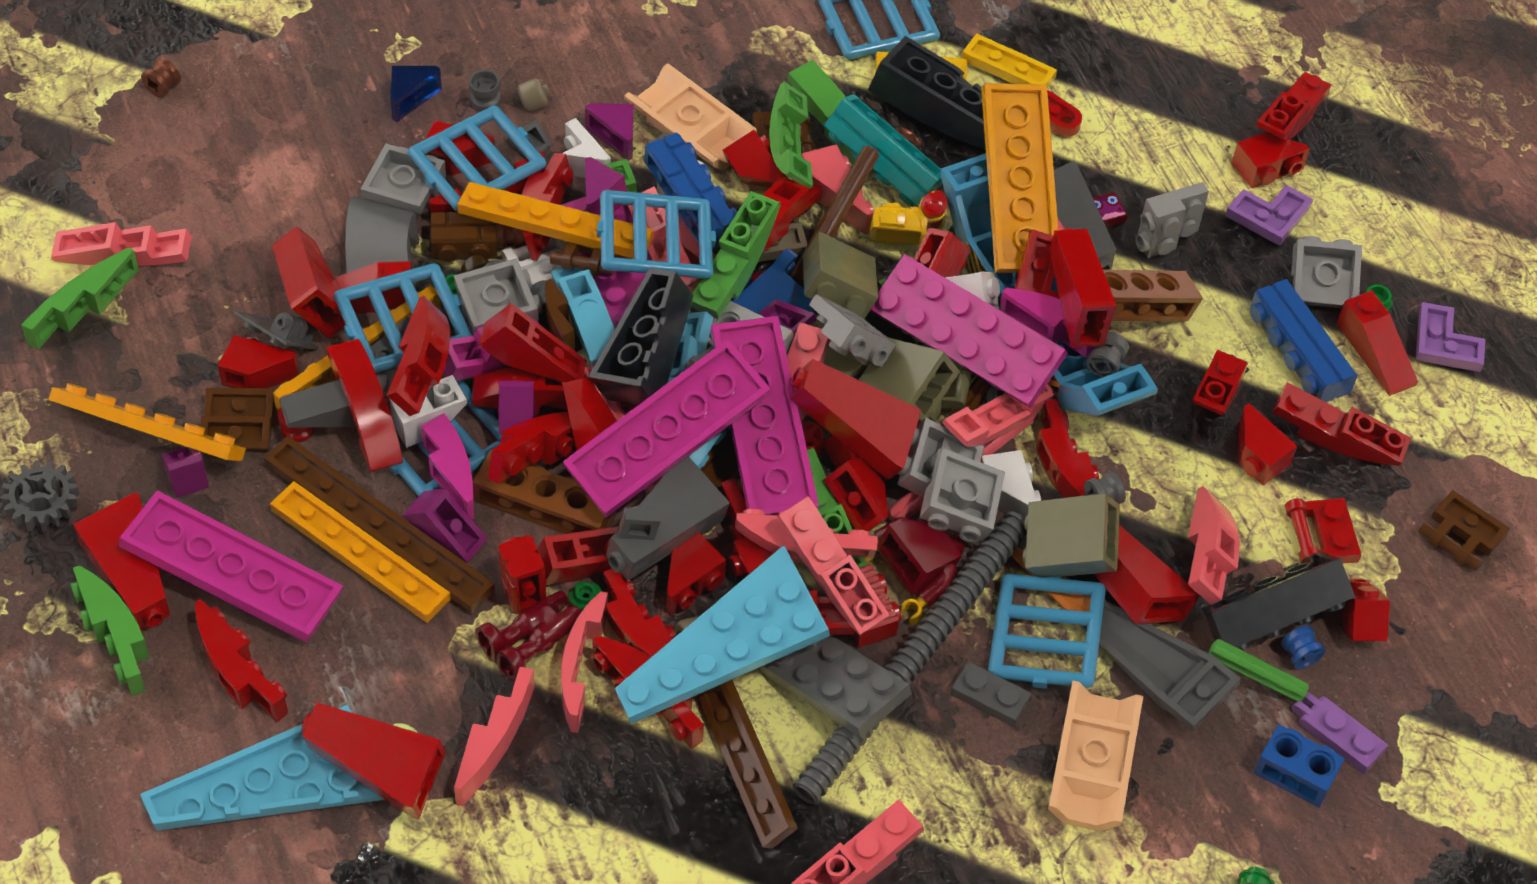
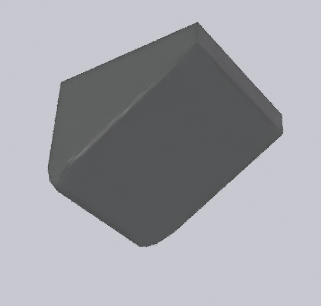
M536 119L522 127L528 133L529 142L538 152L543 153L553 146ZM508 137L506 140L509 145L525 159V155Z

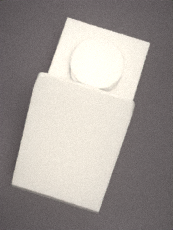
M576 118L565 123L564 144L567 151L564 154L567 155L569 166L573 169L575 177L585 178V158L592 157L602 164L611 163L610 156Z

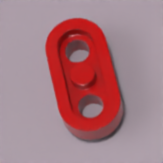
M1047 90L1050 130L1061 136L1077 134L1082 123L1081 112L1053 92Z

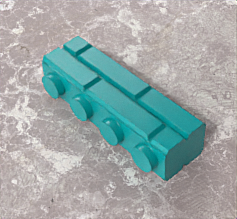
M853 94L842 99L834 113L825 122L824 127L830 131L829 137L835 143L842 146L845 144L853 151L852 157L855 160L866 145L878 151L879 158L872 168L877 172L875 174L876 178L884 185H892L900 192V199L907 205L918 207L925 195L931 191H936L942 184L941 169L856 95Z

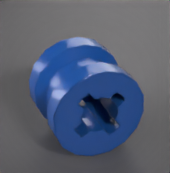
M1308 625L1294 629L1281 641L1283 649L1292 655L1291 662L1296 669H1303L1313 665L1326 652L1322 643L1316 642L1314 639L1315 632Z

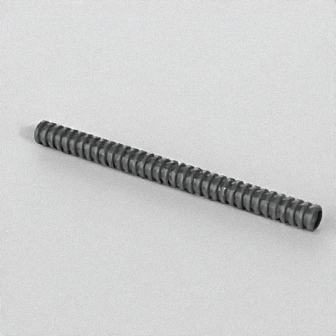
M1014 511L1004 513L1002 519L994 527V530L985 538V541L980 544L979 548L975 550L973 556L968 559L967 564H964L961 571L952 580L951 585L946 588L944 594L939 596L937 602L932 605L931 610L927 611L925 617L920 620L919 625L914 628L913 633L909 634L907 641L902 643L901 648L895 652V656L891 657L888 664L883 667L884 669L911 685V682L916 679L917 674L923 670V666L927 665L930 660L929 658L934 656L935 650L941 647L942 642L947 639L948 634H951L954 626L958 625L960 619L965 616L966 611L971 608L972 603H975L984 588L989 585L990 580H993L1002 565L1006 563L1007 558L1012 555L1013 550H1016L1019 543L1024 540L1027 532L1024 525L1025 518L1021 514ZM877 723L861 738L839 724L838 729L832 732V737L826 740L824 746H821L818 751L819 754L814 755L812 762L806 765V770L802 771L799 779L793 782L792 786L795 793L809 804H819L822 799L821 796L827 794L828 788L834 785V780L840 777L841 771L847 768V763H850L854 755L858 754L861 749L860 746L865 745L867 738L872 736L873 730L877 729L880 723Z

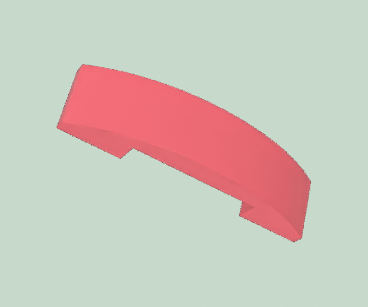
M1047 384L1031 409L1005 393L973 411L966 407L945 418L942 424L965 446L982 445L1007 434L1023 424L1043 408L1045 400L1054 399L1057 392Z
M600 592L583 609L571 629L564 649L561 668L563 709L569 729L575 733L579 731L586 703L585 684L576 683L586 640L593 639L598 635L602 636L607 618L605 604L608 603V593Z

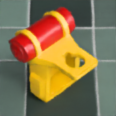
M936 190L925 195L918 207H901L899 203L895 202L881 204V207H876L872 213L870 241L921 246V241L925 239L924 235L927 234V229H943L946 222L945 216L949 208L947 197L942 191Z

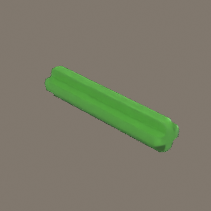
M1216 639L1210 647L1209 654L1217 658L1225 666L1295 701H1302L1308 692L1309 685L1307 682L1221 639Z

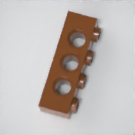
M1103 270L1116 302L1112 321H1189L1203 300L1202 295L1186 271Z
M492 451L487 455L473 480L474 502L563 534L610 528L616 517L615 511L606 518L574 478L550 473L541 466L530 465L500 484L489 480L487 477Z

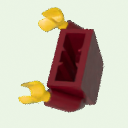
M898 517L874 531V536H878L877 549L911 595L919 594L917 599H907L901 606V616L910 609L917 612L909 620L910 625H916L921 620L922 608L926 604L931 606L941 594H944L946 588L951 585L957 573L955 566L963 553L964 543L959 535L947 536L944 530L939 531L930 528L927 520L916 521ZM864 557V559H865L866 562H869L870 560L873 559V558H865V557Z

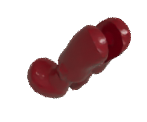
M558 591L521 612L508 627L499 630L495 625L487 622L475 629V635L488 659L492 662L497 660L501 673L511 680H516L519 667L526 668V664L533 657L544 654L552 649L556 642L571 631L582 610L576 605L563 610L568 604L569 598L564 591ZM529 637L527 641L521 644L520 646L516 648L512 647L519 640Z

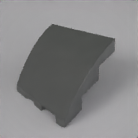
M351 197L347 212L345 237L347 273L377 262L411 261L412 267L411 246L419 244L416 214L359 197Z

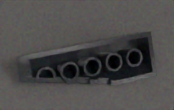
M905 36L880 62L868 91L875 94L880 100L900 109L905 115L950 137L986 150L981 86L978 83L972 86L963 78L964 72L957 66Z

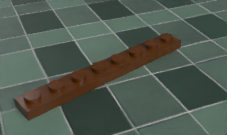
M287 436L264 457L265 466L290 484L293 481L298 483L450 592L451 599L471 614L495 591V584L290 437Z

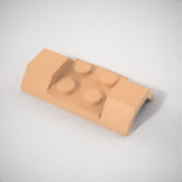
M668 63L663 66L656 82L640 95L636 96L629 92L624 95V100L629 104H634V107L646 116V121L662 133L674 134L677 132L685 143L690 142L693 145L697 155L713 167L725 170L730 166L722 150L752 130H755L757 133V129Z
M1072 681L1048 810L1062 823L1095 831L1121 826L1144 696L1134 695L1122 700H1116L1091 694L1080 682Z

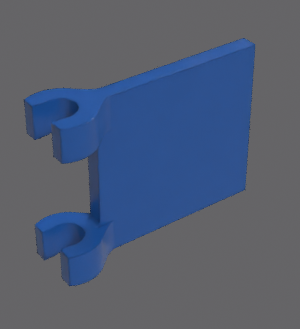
M789 248L785 249L775 262L740 294L738 299L732 301L757 314L774 299L814 314L817 312L809 306L812 299L804 296V289L787 274L795 267L796 263L793 261L797 259V255Z

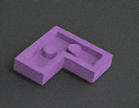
M1285 185L1270 204L1243 189L1229 205L1225 216L1280 246L1311 208L1313 199Z
M1422 302L1418 317L1415 360L1481 372L1484 365L1485 339L1453 333V307Z

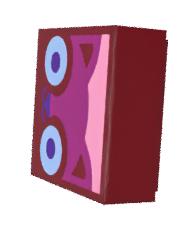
M1115 192L1093 197L1106 227L1126 222L1128 214Z

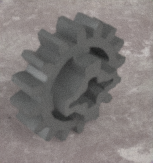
M34 461L32 469L22 465L20 466L22 472L20 475L9 474L12 484L6 483L2 485L4 495L0 496L7 518H13L16 527H20L25 523L27 530L32 532L36 525H40L43 532L47 531L48 524L53 523L57 528L60 527L59 519L61 517L70 519L72 515L69 508L74 509L79 506L77 497L80 496V492L73 473L68 474L64 465L55 469L53 461H49L45 467H41L39 461Z

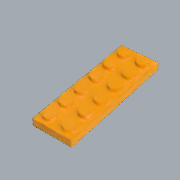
M984 83L981 87L995 273H1019L1029 232L1034 229L1053 236L1054 231L1059 230L1047 85Z

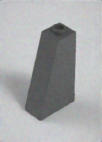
M1072 161L1054 170L1057 217L1065 229H1088L1103 270H1111L1116 248L1078 165Z
M688 456L670 469L639 505L648 509H660L661 522L655 540L619 538L618 529L611 537L606 557L608 563L614 571L620 572L629 581L670 555L672 550L698 532L703 534L722 522L730 502Z

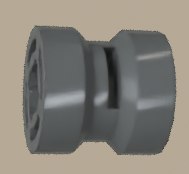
M483 69L474 72L469 78L470 104L472 108L477 112H481L494 105L499 107L501 105L499 76L491 70Z
M1108 332L1104 346H1094L1095 349L1090 352L1086 361L1090 372L1100 378L1119 372L1121 361L1125 359L1129 351V344L1124 337L1114 332Z

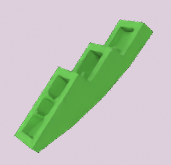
M813 60L788 73V82L807 96L808 111L824 126L841 100L846 96ZM825 128L824 136L833 145H836L837 143L829 137L830 131ZM837 144L840 152L846 155L849 161L854 164L853 151L845 144L843 146Z
M128 247L97 263L69 281L44 301L21 324L27 345L39 350L58 327L70 332L89 310L100 315L139 271L134 249Z

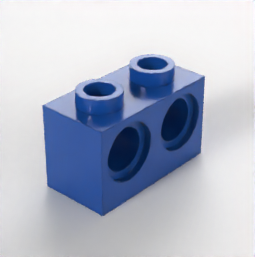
M1278 724L1260 756L1254 774L1320 808L1345 758L1338 755L1332 748L1319 745L1307 739L1299 731ZM1278 752H1284L1290 757H1284ZM1311 769H1317L1320 772H1322L1323 775L1316 774Z

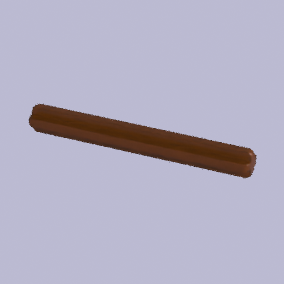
M867 145L862 148L791 273V278L798 284L804 286V253L818 231L832 238L835 236L879 158L878 151L875 148Z

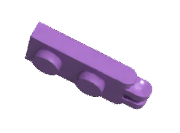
M1307 692L1301 702L1297 701L1292 706V711L1300 717L1299 723L1305 730L1326 746L1332 748L1338 755L1344 757L1348 763L1363 774L1372 767L1388 747L1387 743L1324 696L1317 699Z

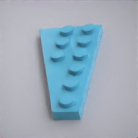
M783 545L615 688L630 724L830 636L829 629L785 546Z
M348 705L338 708L344 711L351 712ZM302 724L140 794L156 831L385 799L310 749L302 736Z

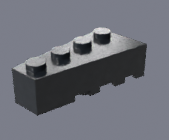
M649 268L589 374V379L607 400L638 406L668 383L694 297L676 271Z
M1318 551L1309 556L1311 562L1293 563L1285 567V575L1282 577H1265L1256 581L1253 584L1254 591L1248 593L1247 589L1238 590L1222 598L1217 603L1203 607L1202 609L1214 640L1221 639L1241 650H1245L1250 647V641L1260 637L1263 640L1276 637L1282 633L1281 628L1293 623L1295 626L1304 625L1315 619L1314 614L1321 611L1334 612L1344 608L1347 605L1345 601L1355 598V594L1341 558Z

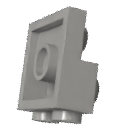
M387 143L384 145L360 189L362 198L420 215L429 198L436 197L438 190L436 188L431 190L426 184L424 173L408 156L407 148ZM425 155L440 174L446 178L445 160L432 155Z
M1204 182L1146 199L1144 210L1141 214L1138 234L1136 235V244L1138 249L1144 252L1147 258L1166 255L1176 250L1179 237H1189L1198 232L1209 193Z
M1315 236L1302 237V239L1296 241L1293 246L1291 277H1293V288L1306 305L1342 309L1346 300L1359 296L1362 245H1354L1352 241L1345 239L1324 242Z
M517 258L454 275V284L474 333L477 328L484 327L487 320L510 303L530 318H536L537 321L538 315L543 313L538 295L532 296L530 291L532 288L530 275L527 269H521Z
M815 294L809 304L819 313L817 319L825 324L821 332L831 340L829 346L844 356L850 352V356L863 365H867L870 361L874 365L882 367L887 361L896 344L860 315L818 294Z
M924 418L916 426L904 469L897 473L900 475L897 485L924 497L925 490L932 480L937 454L942 448L980 462L984 446H965L946 427L928 418Z
M942 448L936 457L931 483L925 490L919 518L927 520L928 526L934 530L943 531L951 529L959 532L960 538L966 542L983 541L994 530L1005 472Z

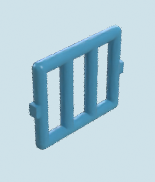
M818 0L827 19L826 29L829 35L834 34L844 57L848 60L877 54V51H891L905 36L918 44L936 41L940 38V32L930 14L931 5L928 0H910L925 31L909 34L893 0H880L897 37L885 40L880 39L862 0H849L869 42L853 47L832 4L844 0Z
M495 105L408 149V156L424 173L426 184L431 190L436 188L457 212V204L461 197L424 154L440 147L469 182L504 190L546 167V160L529 142L528 133L522 126L517 128L504 112ZM494 120L530 162L514 169L478 127ZM467 133L501 172L502 176L487 183L454 145L452 140Z
M613 190L601 192L600 221L597 223V237L601 238V266L604 270L646 274L649 268L676 271L680 277L704 279L712 277V247H715L716 231H711L710 202L707 199ZM613 204L633 205L634 259L614 257ZM646 207L665 208L667 262L647 260ZM678 210L698 211L700 265L680 263Z
M428 264L340 289L334 293V300L346 324L344 326V333L347 340L351 341L359 338L376 373L398 367L404 354L399 348L402 336L382 295V291L400 287L413 314L419 299L413 283L431 278L457 334L450 337V339L472 336L460 311L462 309L461 300L458 294H452L438 264ZM369 296L394 354L375 358L350 300Z
M463 380L456 382L467 399L466 405L498 440L482 450L455 418L450 421L455 427L466 453L470 456L468 459L471 472L482 466L489 452L500 445L502 434H499V420L495 417V409L472 405V390ZM423 442L417 443V446L428 457L430 454L423 446ZM404 458L402 464L388 468L394 476L400 474L418 497L423 491L441 489L434 479L425 484Z
M1003 575L1000 584L988 671L1006 680L1032 682L1035 688L1047 689V684L1071 686L1072 681L1080 682L1085 688L1092 687L1095 682L1106 593L1104 584L1062 579L1061 576ZM1014 588L1091 596L1089 612L1012 604ZM1010 618L1083 625L1087 626L1085 642L1010 635L1008 634ZM1005 648L1083 656L1081 673L1003 665Z

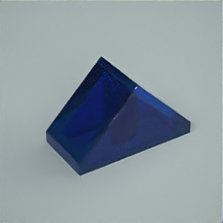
M392 66L390 102L392 119L396 123L442 90L439 67Z

